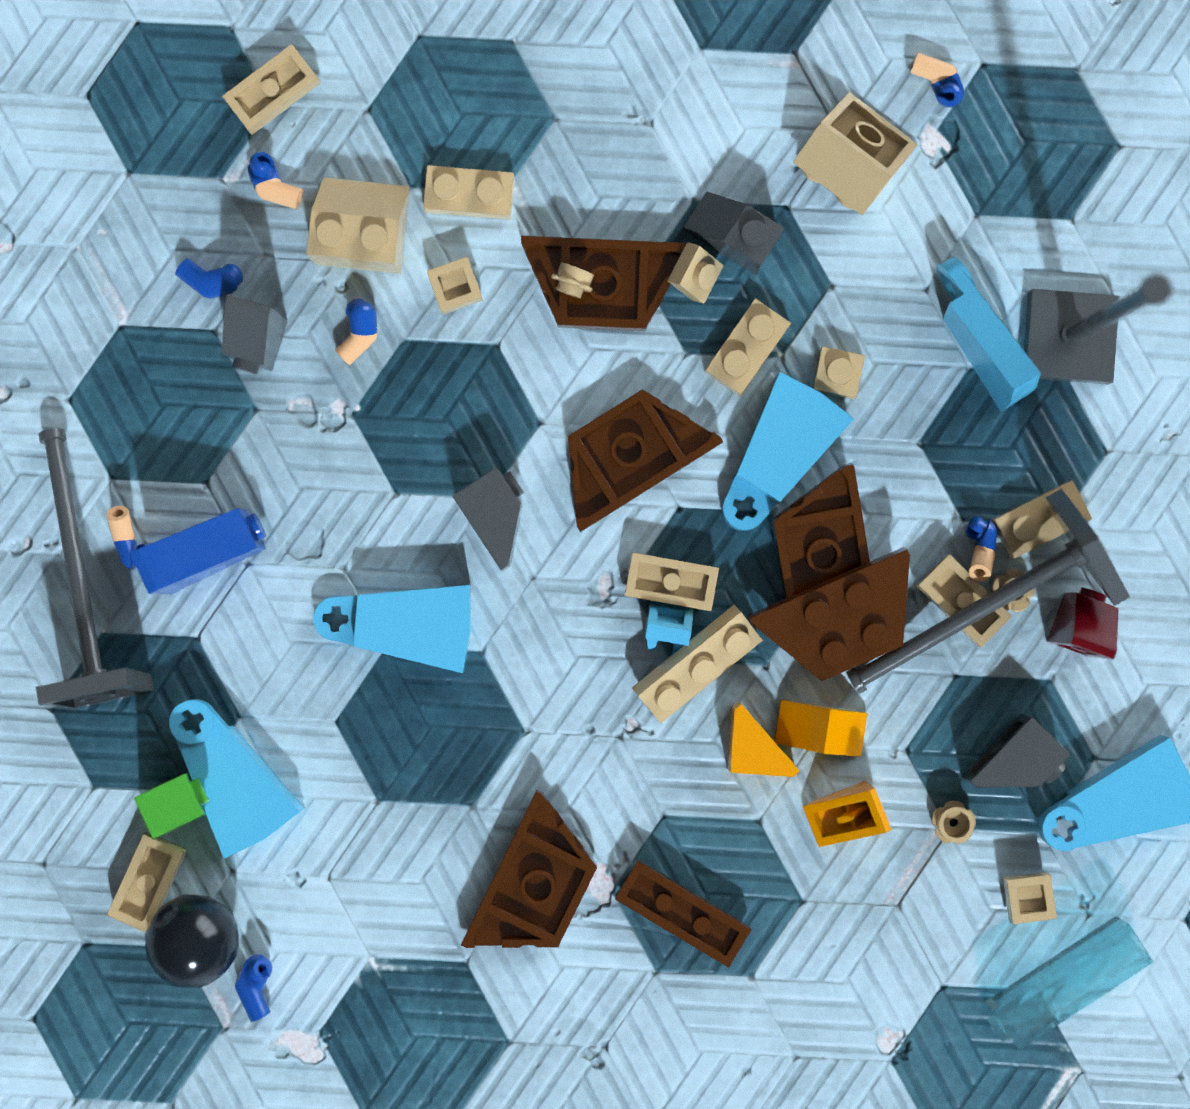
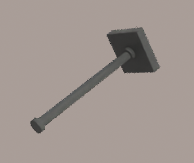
M1152 274L1141 281L1139 288L1122 298L1118 295L1043 289L1030 290L1027 302L1024 352L1041 372L1039 379L1106 385L1113 383L1118 321L1148 305L1158 306L1166 302L1172 294V284L1166 276Z
M62 428L43 430L38 433L39 441L41 444H45L84 672L79 674L80 678L36 687L38 705L71 710L153 692L154 687L151 674L129 668L112 671L102 669L63 442L67 440L66 431Z
M1062 488L1046 497L1069 539V542L1064 544L1066 547L1064 551L903 643L902 647L882 655L858 670L851 668L846 671L856 691L859 694L867 690L866 685L1074 565H1077L1078 568L1085 565L1114 606L1130 598L1099 537Z

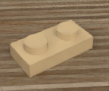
M290 44L222 97L250 134L253 135L321 84V82L293 44Z
M427 165L423 209L427 213L511 220L515 175L512 172Z
M755 298L706 368L705 373L738 396H741L791 323Z
M1073 480L1067 481L991 520L997 528V534L1010 559H1015L1065 533L1046 497L1061 488L1087 522L1092 520Z
M632 552L624 596L712 611L719 568Z
M946 554L916 584L947 617L989 594L978 581L973 580L969 576V573L950 554ZM1001 607L961 631L977 647H983L1012 615L1004 607Z
M150 832L144 833L107 916L146 933L148 924L155 913L162 907L188 849L161 837L152 839Z

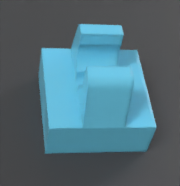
M650 600L645 632L648 650L655 651L658 641L673 643L672 655L682 646H689L692 632L693 608Z

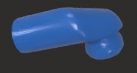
M187 258L178 266L175 272L178 278L200 295L209 299L232 294L238 289V285L243 282V273L234 264H225L223 268L204 271Z
M257 954L244 962L235 982V990L250 1022L257 1021L271 1012L261 991L268 977H270L273 967L268 958Z

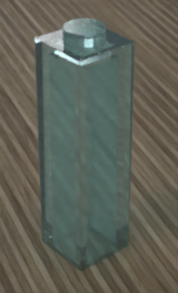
M1115 916L985 1001V1004L993 1014L986 1020L1001 1042L1009 1039L1018 1050H1021L1154 961L1130 924Z

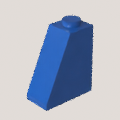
M236 508L130 552V555L149 594H174L265 550L261 539L266 537V533L255 513L249 515L247 510Z

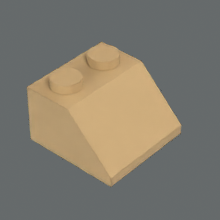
M849 92L820 122L793 163L802 169V172L808 179L822 184L835 194L843 206L863 215L918 144Z
M323 177L311 209L306 255L315 265L401 274L410 187Z

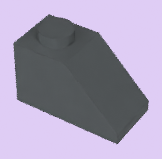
M706 191L683 227V230L755 276L785 229L745 203Z
M227 294L221 353L234 360L232 367L256 375L259 368L273 371L288 322L272 307Z
M495 467L452 497L500 570L504 571L511 566L523 508L517 497L524 492L510 471L502 475L498 468Z
M1021 714L963 774L962 778L977 788L1041 786L1044 782L1049 784L1056 780L1065 770L1066 765L1063 762L1071 753L1033 717Z

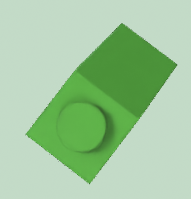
M187 773L134 797L152 839L205 815L206 813L202 805L210 802L200 779L196 778L190 781Z

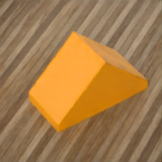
M780 699L774 742L822 754L861 757L868 713Z
M737 701L731 706L727 769L730 773L794 777L800 772L740 702Z
M866 781L802 806L818 847L883 834L892 830L875 787Z

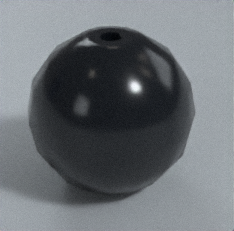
M185 894L172 899L155 913L145 933L146 958L161 979L175 987L200 988L211 984L230 968L239 948L238 927L230 910L212 897L204 895Z

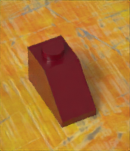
M1081 587L1079 593H1064L1047 642L1087 657L1114 660L1117 652L1119 608L1105 603L1106 595L1088 588Z

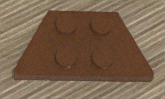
M521 236L522 248L558 328L645 331L671 286L668 279L687 244ZM561 262L592 273L594 276L590 287L593 289L590 293L583 291L581 299L556 290L559 281L552 279L551 275L552 273L557 274Z
M643 389L570 434L568 441L576 523L580 533L723 443L722 438L716 433H711L676 409L663 404L661 400Z
M852 463L841 466L771 519L785 599L870 562L855 467Z
M902 547L748 615L750 622L821 681L902 647L910 561L908 549Z
M536 790L462 940V946L466 948L501 945L502 948H520L523 945H534L537 948L559 947L597 869V864L543 792Z

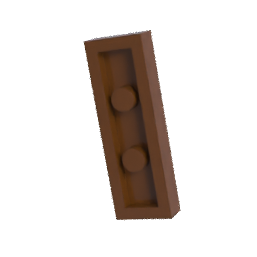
M636 859L615 895V900L728 968L751 932L749 925L639 859Z

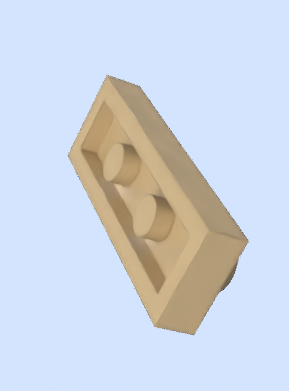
M733 605L689 641V646H682L634 685L632 689L657 720L662 723L763 640L742 612Z

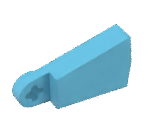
M952 256L936 267L940 282L952 300L948 304L943 320L998 409L1002 412L1028 396L1037 388L1041 372L976 289L974 281L964 264L957 257Z
M779 372L727 495L723 500L722 515L725 522L733 529L739 531H748L757 527L848 427L854 418L821 392ZM748 497L753 501L751 509L756 512L753 518L745 516L742 520H739L735 517L737 508L733 506V502L735 499L742 502Z
M471 585L330 597L323 600L316 607L313 622L317 632L328 640L463 673L472 630ZM334 606L341 607V614L348 615V623L341 624L337 632L332 631V624L325 622L324 619L325 614L333 612Z
M192 699L180 703L173 709L169 719L171 733L177 741L191 779L199 778L210 802L202 806L224 859L264 840L305 809L233 725L228 726L209 703L199 699ZM188 710L193 715L199 713L203 715L204 720L199 724L201 729L199 734L194 729L186 731L183 726L188 720L186 715Z
M1159 735L1067 791V797L1048 807L1041 814L1038 822V831L1042 840L1049 846L1060 851H1070L1078 847L1190 823V774L1171 738ZM1059 816L1073 823V826L1067 829L1068 837L1065 839L1059 834H1052V829L1058 826L1056 818Z

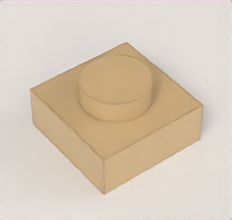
M687 242L668 282L692 301L704 304L724 265L701 246Z
M468 256L427 270L442 315L483 301Z
M822 346L819 352L812 388L822 394L851 400L856 399L865 355Z
M1040 872L1003 877L1009 922L1021 924L1057 919L1051 874Z

